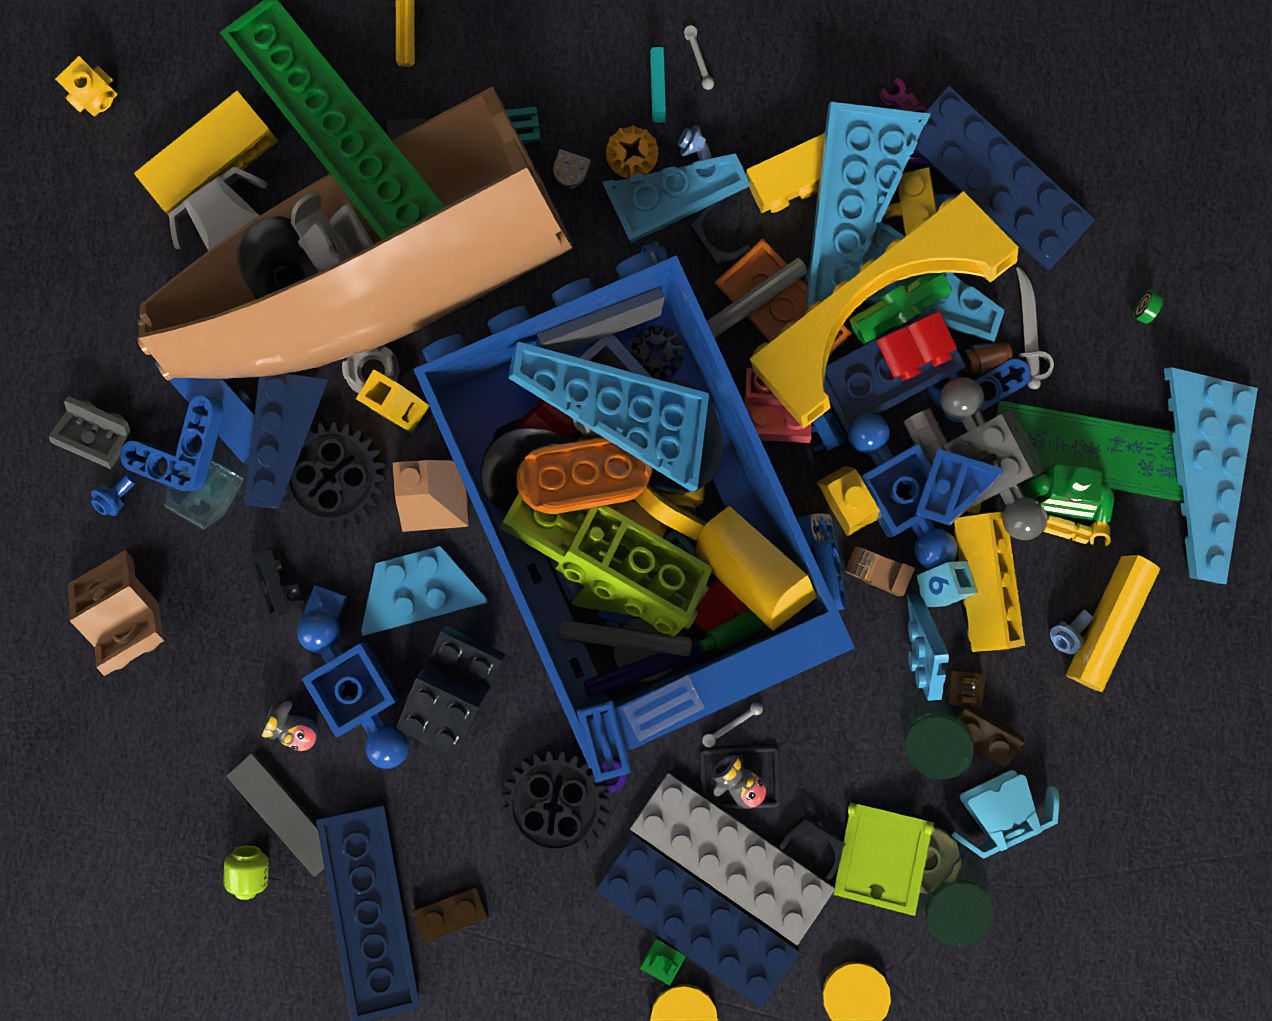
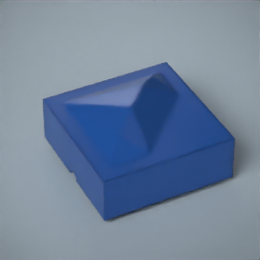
M314 585L303 616L313 610H325L333 614L339 622L348 596Z

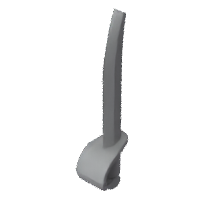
M1017 267L1016 271L1022 299L1025 353L1019 354V359H1026V364L1031 371V376L1027 383L1028 387L1038 389L1041 385L1040 380L1046 379L1051 375L1054 362L1048 353L1039 351L1034 290L1025 272L1020 267ZM1039 358L1045 359L1050 366L1049 370L1040 375Z

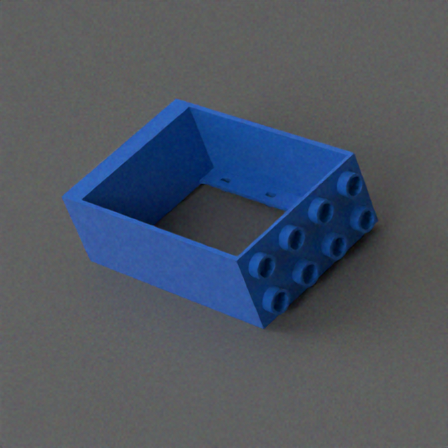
M653 250L639 253L621 262L616 267L620 279L600 289L595 290L589 278L580 279L563 286L552 294L556 307L533 318H530L525 306L507 310L493 317L487 323L492 335L466 346L460 334L440 339L423 349L422 352L427 364L413 369L589 768L592 767L577 710L611 701V699L608 698L606 693L592 698L588 697L584 681L598 676L584 642L563 640L559 637L561 622H574L545 554L499 528L506 514L502 513L490 502L482 487L480 474L483 455L490 443L494 441L496 431L521 419L540 399L509 379L514 345L517 342L536 346L537 334L539 332L652 289L660 288L665 296L661 316L613 335L630 354L631 344L638 333L649 326H665L673 330L680 337L684 347L683 361L678 370L666 377L667 381L687 382L700 391L709 393L708 400L717 414L723 437L722 459L712 481L725 509L730 506L773 545L778 546L793 563L808 575L817 595V598L806 605V610L796 613L774 631L769 630L617 700H612L626 752L855 648L677 255L659 263ZM599 340L563 354L580 358ZM668 341L660 346L648 342L647 345L652 353L646 362L648 363L657 357L666 363L668 360L662 351ZM595 356L589 360L602 364ZM532 563H535L538 574L542 581L536 584L530 569L527 567ZM575 657L582 673H584V676L576 678L573 666L569 662V660ZM606 710L600 712L610 752L612 758H614L619 753ZM593 714L586 716L598 764L605 762L595 720Z

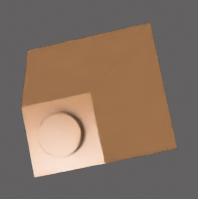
M422 460L393 463L395 499L403 532L469 527L467 490L454 461Z

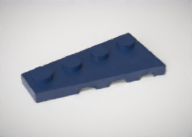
M285 373L259 377L244 505L279 509L328 379Z

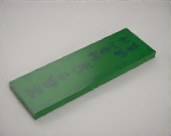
M1005 401L996 402L994 418L1001 414L1015 411L1045 470L1057 464L1087 467L1101 471L1102 482H1106L1113 490L1180 502L1184 501L1183 487L1178 485L1172 431ZM995 453L991 454L993 462L998 459Z

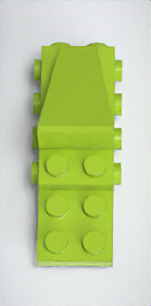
M518 493L499 526L501 530L557 561L556 570L563 573L567 579L580 583L571 602L575 606L639 617L653 625L659 632L669 634L672 637H675L683 628L688 630L691 627L698 613L695 611L698 602L702 601L709 588V585L706 583L713 567L607 505L558 514H547L528 506Z

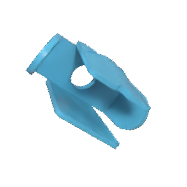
M1009 770L960 794V800L989 841L976 847L956 832L952 834V837L983 859L999 851L1006 850L1058 824V789L1053 786L1048 787L1045 796L1044 815L1038 818L1026 777L1022 774L1017 775L1014 770Z

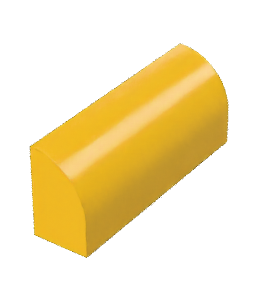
M236 91L134 174L164 212L169 215L171 211L183 204L187 198L215 178L221 177L233 167L241 170L246 168L277 143L278 140L241 94Z
M730 506L711 519L699 534L696 543L697 558L713 567L712 573L772 631L817 598L808 575Z
M1140 555L1121 556L1094 613V619L1089 624L1083 637L1085 641L1080 650L1076 652L1065 676L1095 691L1103 692L1160 571L1157 565Z

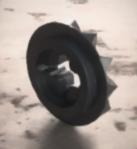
M649 326L639 332L631 344V355L652 378L662 379L678 370L683 361L684 347L680 337L673 330L665 326ZM668 341L662 351L668 361L665 363L656 357L647 363L646 361L652 353L647 343L650 342L660 346Z

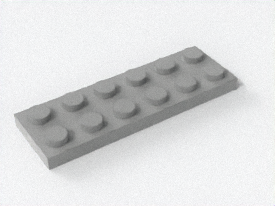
M669 772L630 827V830L796 945L804 937L835 890L831 884L779 850L776 846Z

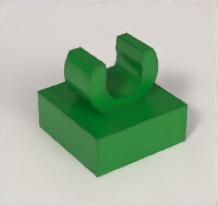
M657 936L641 963L640 969L670 986L686 955Z

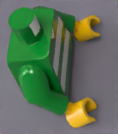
M1057 464L1025 481L1022 488L1024 496L1039 501L1043 505L1046 514L1089 521L1094 519L1097 522L1090 525L1092 528L1090 543L1094 544L1096 536H1105V546L1110 544V526L1107 523L1111 521L1114 493L1106 482H1102L1101 471L1087 467Z

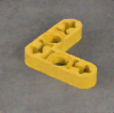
M649 484L641 495L634 498L655 519L696 541L702 529L708 523L668 501L658 490Z

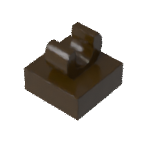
M949 670L946 704L963 706L967 703L972 707L982 708L985 674Z

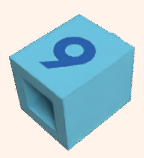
M968 561L947 562L917 575L920 595L925 602L926 608L948 606L978 593Z

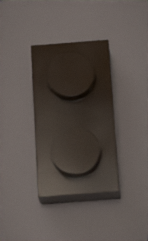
M967 703L963 705L947 729V734L1004 767L1009 764L1024 744L1023 735Z
M478 885L413 910L424 943L480 923L489 917Z

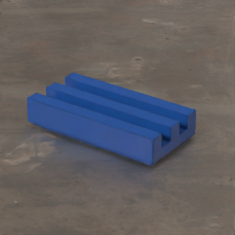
M612 700L578 709L577 714L595 782L631 773ZM606 710L622 767L617 769L614 767L600 712ZM593 714L608 769V771L603 773L600 771L586 716Z

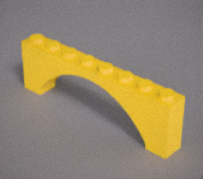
M963 191L956 198L951 197L944 201L939 207L938 212L929 219L923 218L916 223L911 233L902 240L896 239L886 248L885 253L878 259L866 262L860 268L859 273L851 280H844L834 288L832 295L823 302L817 301L811 305L806 311V315L796 323H788L780 331L777 338L770 343L766 342L760 345L750 358L753 371L804 429L830 409L829 397L825 393L824 388L829 353L842 325L864 300L896 281L928 273H967L983 276L991 283L1017 262L1019 247Z

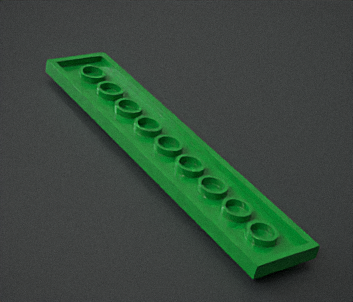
M263 0L220 32L382 240L445 207L278 0Z

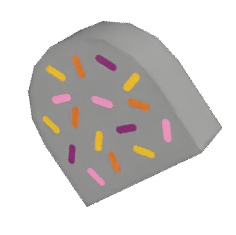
M559 149L553 169L555 180L564 188L572 189L578 187L586 178L591 159Z

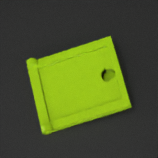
M850 803L848 806L849 818L844 838L846 845L843 848L833 895L915 916L930 838L935 828L934 822Z

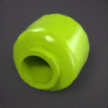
M251 845L235 848L225 858L223 885L228 892L234 894L238 899H252L267 887L269 858L258 847Z

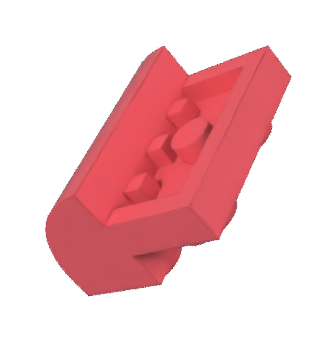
M747 368L743 403L760 440L810 443L811 424L803 429L755 374L753 368Z

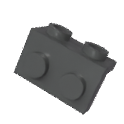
M68 396L64 401L67 411L50 433V442L112 469L120 457L122 447L132 439L128 422L117 413H106L97 409L94 404L85 399L77 400Z

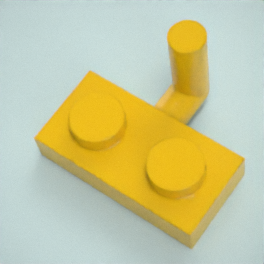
M929 167L902 174L898 184L900 202L888 205L883 216L884 219L903 215L906 236L911 233L913 227L921 219H929L937 212Z

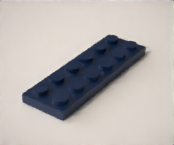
M950 86L925 111V113L931 115L920 133L914 151L961 193L964 191L1002 231L1046 271L1051 270L1095 219Z
M384 805L317 818V829L351 1021H368L420 1008Z
M635 834L631 836L595 889V892L761 1009L800 954L799 949Z

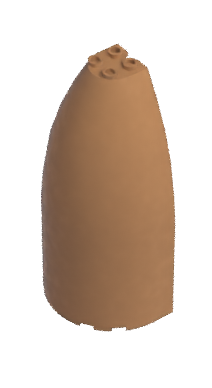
M493 86L392 140L443 203L444 208L382 240L332 175L328 174L243 226L210 249L140 305L141 319L138 320L139 336L137 341L143 352L147 355L151 354L158 362V368L166 380L173 378L228 379L273 376L317 368L375 349L413 333L573 249L564 224L537 170L535 171L528 152ZM311 192H316L321 196V210L328 221L342 206L349 204L374 245L319 273L256 300L241 274L237 260V248L240 238L246 230L258 221L268 217L282 216L291 219L295 204L303 196ZM331 241L333 250L336 253L335 244Z

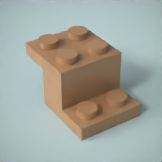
M126 550L68 583L70 622L95 647L96 668L104 676L114 670L125 667L131 660L144 652L154 650L164 641L159 603L136 578L134 559Z

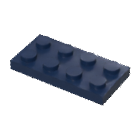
M934 308L826 366L825 393L828 395L846 431L850 421L858 414L864 412L880 414L966 368L956 349L951 352L953 359L936 367L933 366L931 361L919 367L921 374L906 381H902L900 376L895 379L893 378L877 344V340L937 313Z

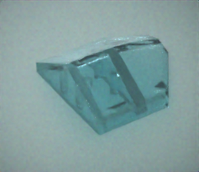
M211 460L205 484L201 489L197 491H182L167 486L165 508L198 527L206 529L225 515L243 483V478ZM187 471L179 472L178 475H184L191 480V475Z

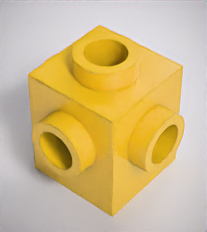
M80 56L56 78L69 92L65 98L79 112L86 109L94 117L99 112L106 111L111 106L113 99L118 95L109 86L113 80L99 66L93 70Z

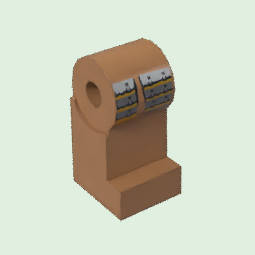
M854 547L845 568L846 573L896 596H904L915 570L914 567L898 563L860 547Z

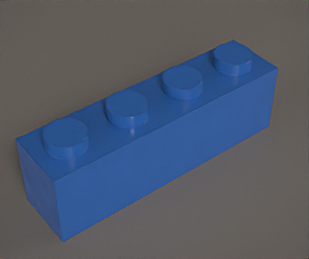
M173 378L169 380L189 403L197 396L215 397L221 402L223 417L218 436L242 463L249 465L255 410L252 407L256 403L243 389L238 392L233 387L231 382L234 378ZM203 408V413L208 415V410Z

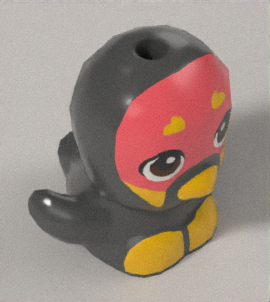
M290 700L278 705H272L264 722L261 736L270 739L278 737L280 743L294 750L305 751L310 749L315 744L319 732L316 722L305 716L290 714L289 711L292 707V701Z
M727 756L712 771L711 776L716 781L713 791L714 795L720 796L726 790H729L733 799L741 807L748 809L757 807L762 803L766 795L764 781L753 771L743 768L744 762L741 756Z

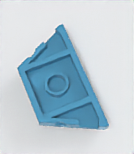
M442 546L375 564L361 630L362 636L484 604L488 600Z
M920 593L907 594L909 612L908 632L912 643V651H909L908 654L910 670L915 671L917 687L923 688L928 701L942 700L943 684L946 677L945 670H942V663H948L949 654Z

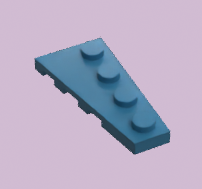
M736 153L697 161L693 165L679 168L674 166L665 168L660 172L646 175L642 173L632 175L630 178L602 182L630 243L750 186V182Z

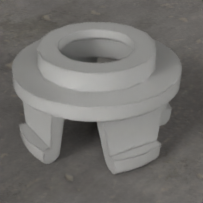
M382 345L375 349L350 356L346 361L342 362L343 376L349 386L358 394L366 383L362 376V367L367 361L372 359L383 363L385 367L384 376L395 382L398 381L400 373L398 360L395 354L386 346Z

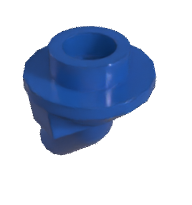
M126 474L111 489L105 484L94 489L91 492L93 507L102 515L116 516L124 506L120 498L137 483L136 479L131 474Z

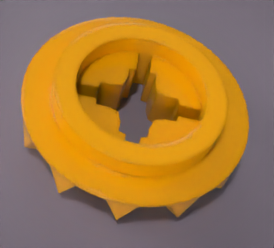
M634 125L624 129L620 128L609 139L606 148L607 161L612 170L624 178H630L632 175L642 173L646 175L654 168L658 159L656 139L652 137L647 129L637 128ZM639 141L638 152L641 154V157L633 155L625 163L627 151L623 146L632 147Z

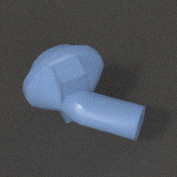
M698 125L693 126L691 129L686 128L681 134L678 141V146L681 147L680 154L687 156L697 152L699 161L711 159L710 149L705 142L706 139L702 137Z
M1084 609L1070 625L1062 621L1054 626L1050 632L1054 646L1068 654L1078 652L1085 641L1080 634L1094 617Z

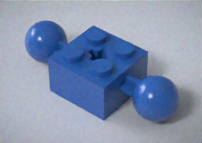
M873 412L858 414L848 425L847 440L855 451L860 454L869 455L876 468L860 477L879 508L877 521L885 535L892 537L912 527L917 536L914 545L915 557L924 568L931 570L944 563L954 562L957 557L958 546L953 535L944 529L935 528L930 519L916 515L932 467L919 444H916L893 457L887 447L890 430L885 419ZM897 484L900 487L905 485L908 487L909 491L905 493L906 500L897 495Z
M313 610L306 613L300 619L297 626L298 640L308 651L320 653L326 664L302 678V681L335 737H339L362 724L368 734L365 752L369 761L382 769L397 767L405 760L408 754V739L404 733L396 730L395 726L385 725L379 714L401 700L392 682L368 642L360 643L343 653L337 643L341 631L336 617L325 610ZM349 681L352 684H357V696L355 694L348 695L346 690L350 687Z

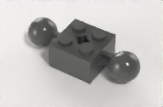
M957 377L950 380L941 391V406L947 415L954 419L962 420L968 432L944 444L943 446L946 451L1003 468L1001 476L973 504L976 505L1000 494L1006 504L1002 515V522L1007 533L1018 540H1031L1038 537L1044 531L1047 524L1046 511L1039 501L1025 497L1019 484L1044 472L1045 469L1015 411L1001 414L986 422L980 411L984 403V393L981 386L975 380L968 377ZM995 453L998 459L993 462L991 454Z

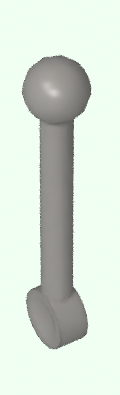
M689 25L684 30V37L690 40L703 77L702 86L704 89L710 90L714 87L715 83L713 78L709 77L696 40L697 29Z
M758 702L752 703L748 711L715 733L705 734L703 736V744L706 747L714 746L716 739L752 715H760L763 711L762 705Z

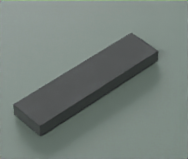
M655 288L539 332L537 334L536 347L563 354L661 316L665 296L660 288Z
M255 753L250 754L226 777L315 877L324 869L317 824Z

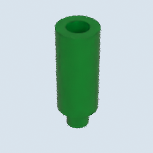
M749 610L707 630V637L698 641L699 648L703 653L712 649L719 653L764 631L765 623Z

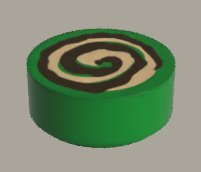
M1153 289L1147 290L1136 305L1133 314L1134 319L1144 324L1150 323L1162 307L1163 295Z

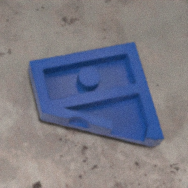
M938 449L916 515L950 526L1001 476L1003 468Z

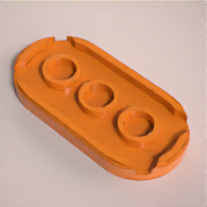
M601 437L547 446L531 451L519 466L516 486L520 497L528 506L542 513L558 514L630 501L641 495L646 489L652 473V467L606 438Z

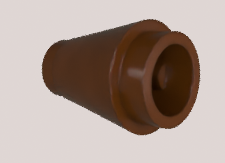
M1007 341L967 345L966 349L960 352V356L966 365V368L962 370L967 376L974 375L978 377L1011 360L1012 349Z

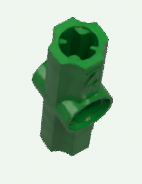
M928 273L907 286L905 284L899 286L880 298V302L849 320L855 335L863 344H866L893 327L898 328L922 314L921 311L952 293L950 283L943 273Z

